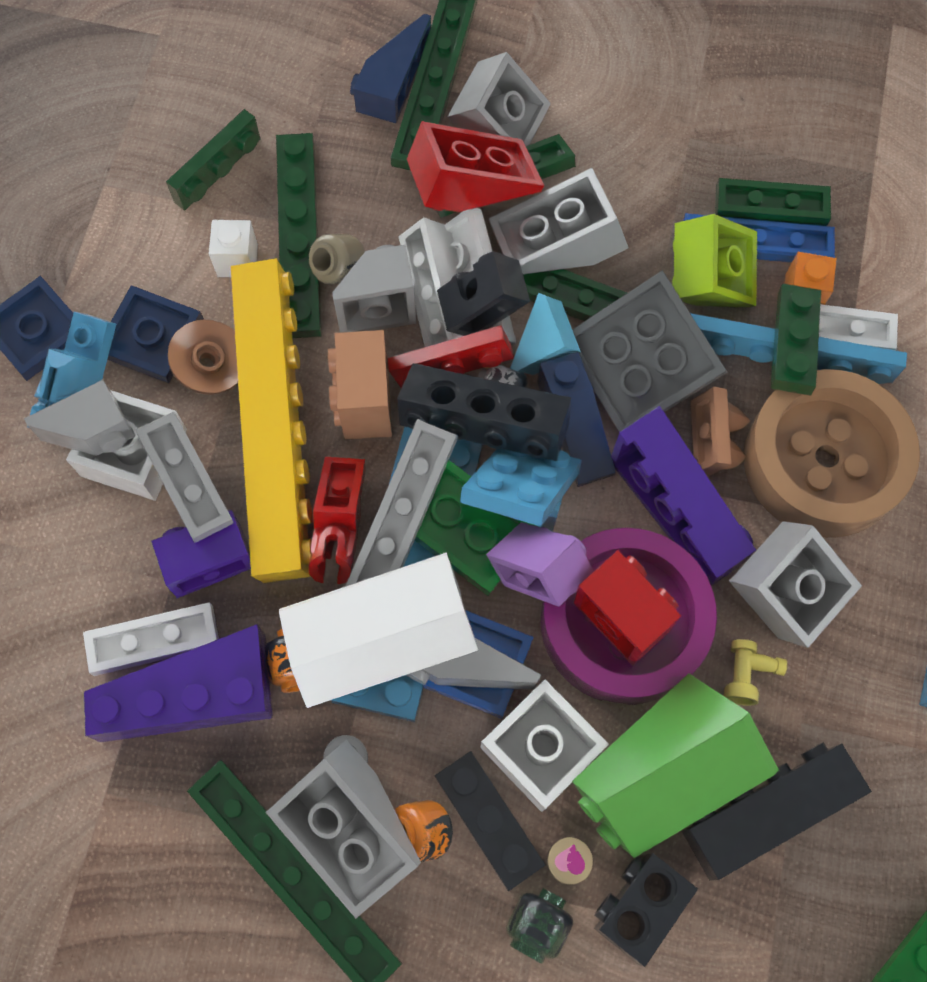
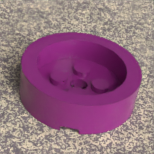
M615 528L588 536L581 540L587 550L586 557L593 571L617 550L625 558L629 555L634 557L646 570L647 576L645 578L656 590L659 588L665 589L679 605V608L676 610L682 616L672 630L632 666L574 605L577 593L575 592L559 607L545 601L542 602L540 624L546 651L559 673L576 689L594 699L627 705H637L657 700L665 696L687 674L692 675L702 664L711 648L716 631L717 610L710 582L701 566L689 552L661 534L639 528Z

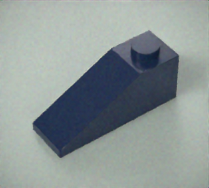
M421 15L365 60L360 74L356 73L353 76L350 87V94L354 96L356 112L397 123L416 77L431 28V15Z
M571 353L540 363L537 380L540 391L571 398L569 427L562 448L570 457L582 460L579 475L575 479L577 487L614 476L616 471L597 402L579 353Z

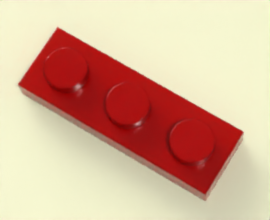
M500 325L387 358L390 374L402 389L413 363L464 374L484 367H496L502 362L514 359L512 345L503 327Z

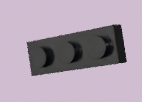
M471 751L434 775L508 892L546 866Z

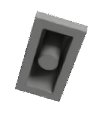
M104 380L24 418L27 426L41 441L96 456L102 453L114 452L123 447L127 440L135 437L115 396Z

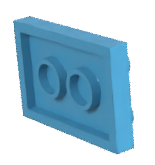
M496 449L464 484L461 490L460 503L541 527L579 475L582 460L570 457L568 453L562 450L558 460L553 461L544 458H533L527 454L505 449Z

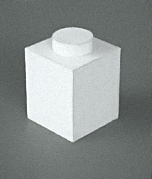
M212 220L209 256L217 277H231L232 265L257 262L258 243L251 220Z

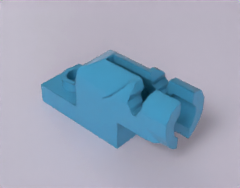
M73 313L65 349H48L41 381L34 397L38 398V402L31 407L30 415L103 379L116 323L85 313Z

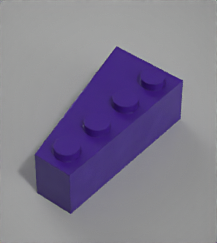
M660 406L619 432L611 455L615 470L669 539L683 547L698 562L711 586L741 566L753 555L756 548L753 545L751 535L742 525H739Z
M256 624L84 691L85 736L98 742H108L272 719L270 681L268 679L265 658L266 636Z

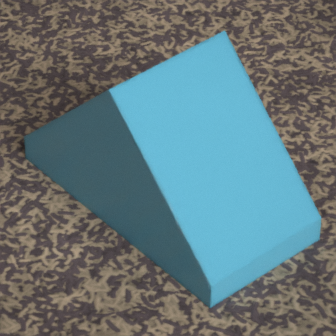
M540 293L537 295L510 367L512 370L530 375L539 373L540 363L571 353L581 352L562 302Z

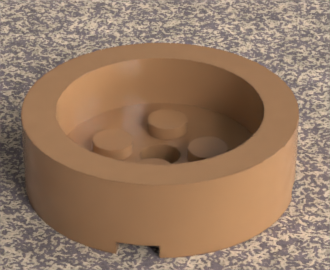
M834 369L817 370L816 388L811 396L775 390L755 417L744 444L746 477L754 495L762 506L780 522L812 525L825 538L853 535L876 524L908 494L916 479L920 462V446L917 432L902 404L888 390L875 381L856 373ZM820 449V451H826L832 456L835 455L834 466L824 467L819 464L815 456L817 450Z

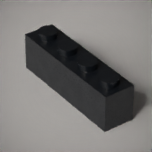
M824 742L814 746L801 754L805 761L804 763L793 769H790L787 763L779 766V771L767 779V784L756 790L750 789L730 801L728 806L717 812H711L682 831L709 881L722 879L872 792L842 743L831 748H827Z

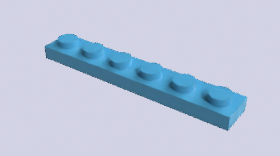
M690 313L717 355H741L761 363L773 361L774 328ZM819 337L817 370L834 369L848 371L864 376L878 384L893 383L906 368V352Z

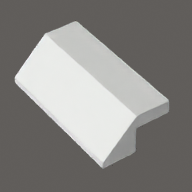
M480 208L463 211L445 225L423 217L398 236L400 245L406 244L414 285L415 308L425 347L463 336L447 332L437 289L448 283L454 275L473 271V264L478 262L482 255L492 252ZM510 316L491 327L501 325L511 345L517 343Z
M447 552L279 609L291 670L307 708L478 651L477 642L464 609L461 591Z

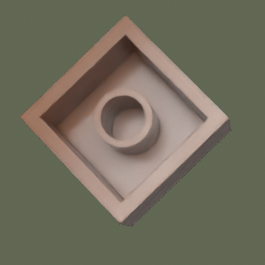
M384 330L335 333V348L328 349L329 372L332 373L333 386H329V400L335 426H342L345 440L392 437L389 368Z

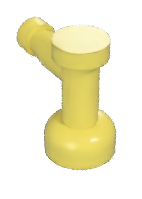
M744 639L733 640L731 642V652L735 653L733 682L725 686L723 696L737 705H757L759 691L751 684V670L773 672L776 675L784 676L787 670V660L778 657L774 659L766 655L757 654V643Z

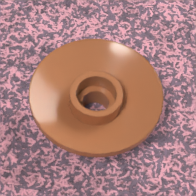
M197 320L181 327L173 335L168 348V363L175 378L186 388L201 394H220L235 387L238 384L235 331L229 326L214 320ZM209 358L214 365L206 367L199 360Z

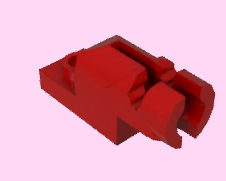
M325 457L313 509L314 533L309 561V575L316 582L324 584L326 559H331L335 541L338 543L336 563L339 564L337 584L347 583L351 575L361 518V494L366 472L365 459Z

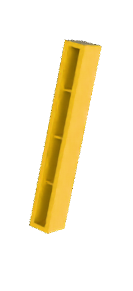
M277 258L232 265L231 281L251 576L262 583L311 577L309 575V561L312 539L308 538L307 524L313 522V512L310 500L305 499L304 484H308L310 481L307 461L305 459L302 460L301 445L306 444V430L303 421H299L298 407L303 406V393L299 382H296L295 369L300 368V356L296 345H293L292 332L297 331L296 315L294 309L290 308L289 296L294 295L292 275L290 272L284 271Z

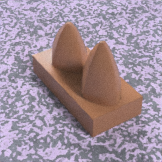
M713 386L691 400L693 456L707 477L720 470L737 467L744 461L746 455L736 443L730 440V432L740 430L750 422L749 418L739 408L728 402L727 389Z

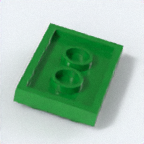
M448 460L415 541L434 556L447 552L452 569L485 595L489 596L501 580L486 554L523 521L460 503L462 487L471 476Z

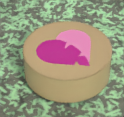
M567 837L560 839L552 845L547 855V866L549 872L557 881L563 884H577L585 880L590 874L593 866V857L589 847L583 841Z

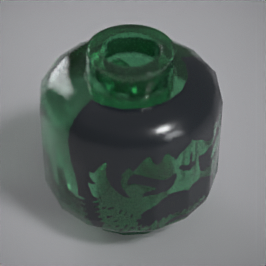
M542 888L539 896L533 893L522 894L506 925V932L512 938L510 946L543 964L545 958H558L574 925L572 916L563 910L567 901Z

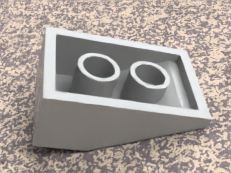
M593 168L489 218L503 255L519 260L523 274L595 265L629 248L619 221Z
M347 739L266 811V814L355 918L360 916L421 863L377 774Z

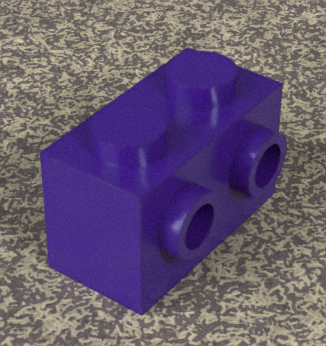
M232 510L228 511L233 520L232 525L194 543L186 527L169 529L163 533L162 537L151 541L165 584L176 598L251 569L250 550L242 527Z

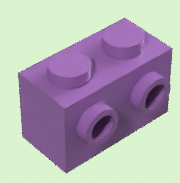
M523 522L516 526L486 554L505 587L558 607L570 595L577 592L578 585L594 572L586 557L587 550L578 538Z

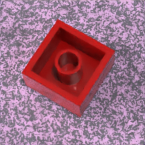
M617 550L578 585L574 605L621 655L634 666L672 630L682 615L676 610L679 608L676 600L665 589L659 588L656 590L645 578L647 572L634 557L629 555L625 558Z

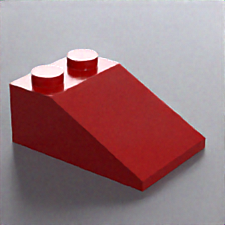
M421 121L407 157V162L424 206L437 211L462 212L539 193L544 188V183L523 140Z

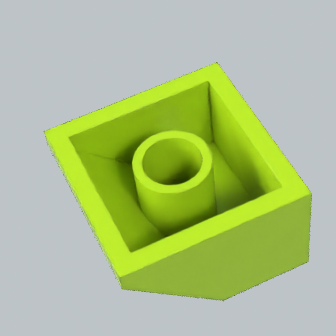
M716 214L675 223V236L673 240L674 276L672 286L682 302L695 306H756L757 231Z

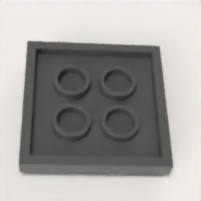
M663 270L572 329L581 351L579 352L580 358L592 388L619 432L658 406L664 412L668 411L728 373Z

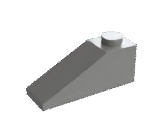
M476 638L478 651L407 674L408 677L423 685L430 680L437 685L534 690L541 677V674Z

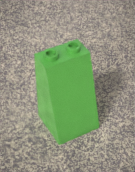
M687 674L572 782L582 796L578 801L579 806L595 823L600 822L601 825L596 830L603 840L614 850L620 845L635 858L771 778L779 769L750 713L691 674Z

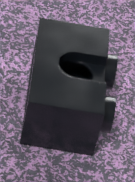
M492 251L482 255L478 262L473 264V271L458 273L448 283L437 289L447 332L466 336L489 329L528 304L530 299L519 260Z

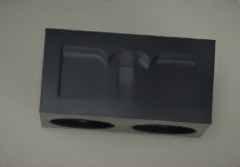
M654 853L646 854L643 859L637 856L630 862L621 876L626 881V884L616 897L609 893L594 915L600 920L594 929L635 963L643 967L648 964L698 890L697 887ZM652 873L659 875L665 883V893L657 901L651 900L644 890L645 880ZM626 911L633 912L639 920V931L630 939L623 938L617 928L619 917Z

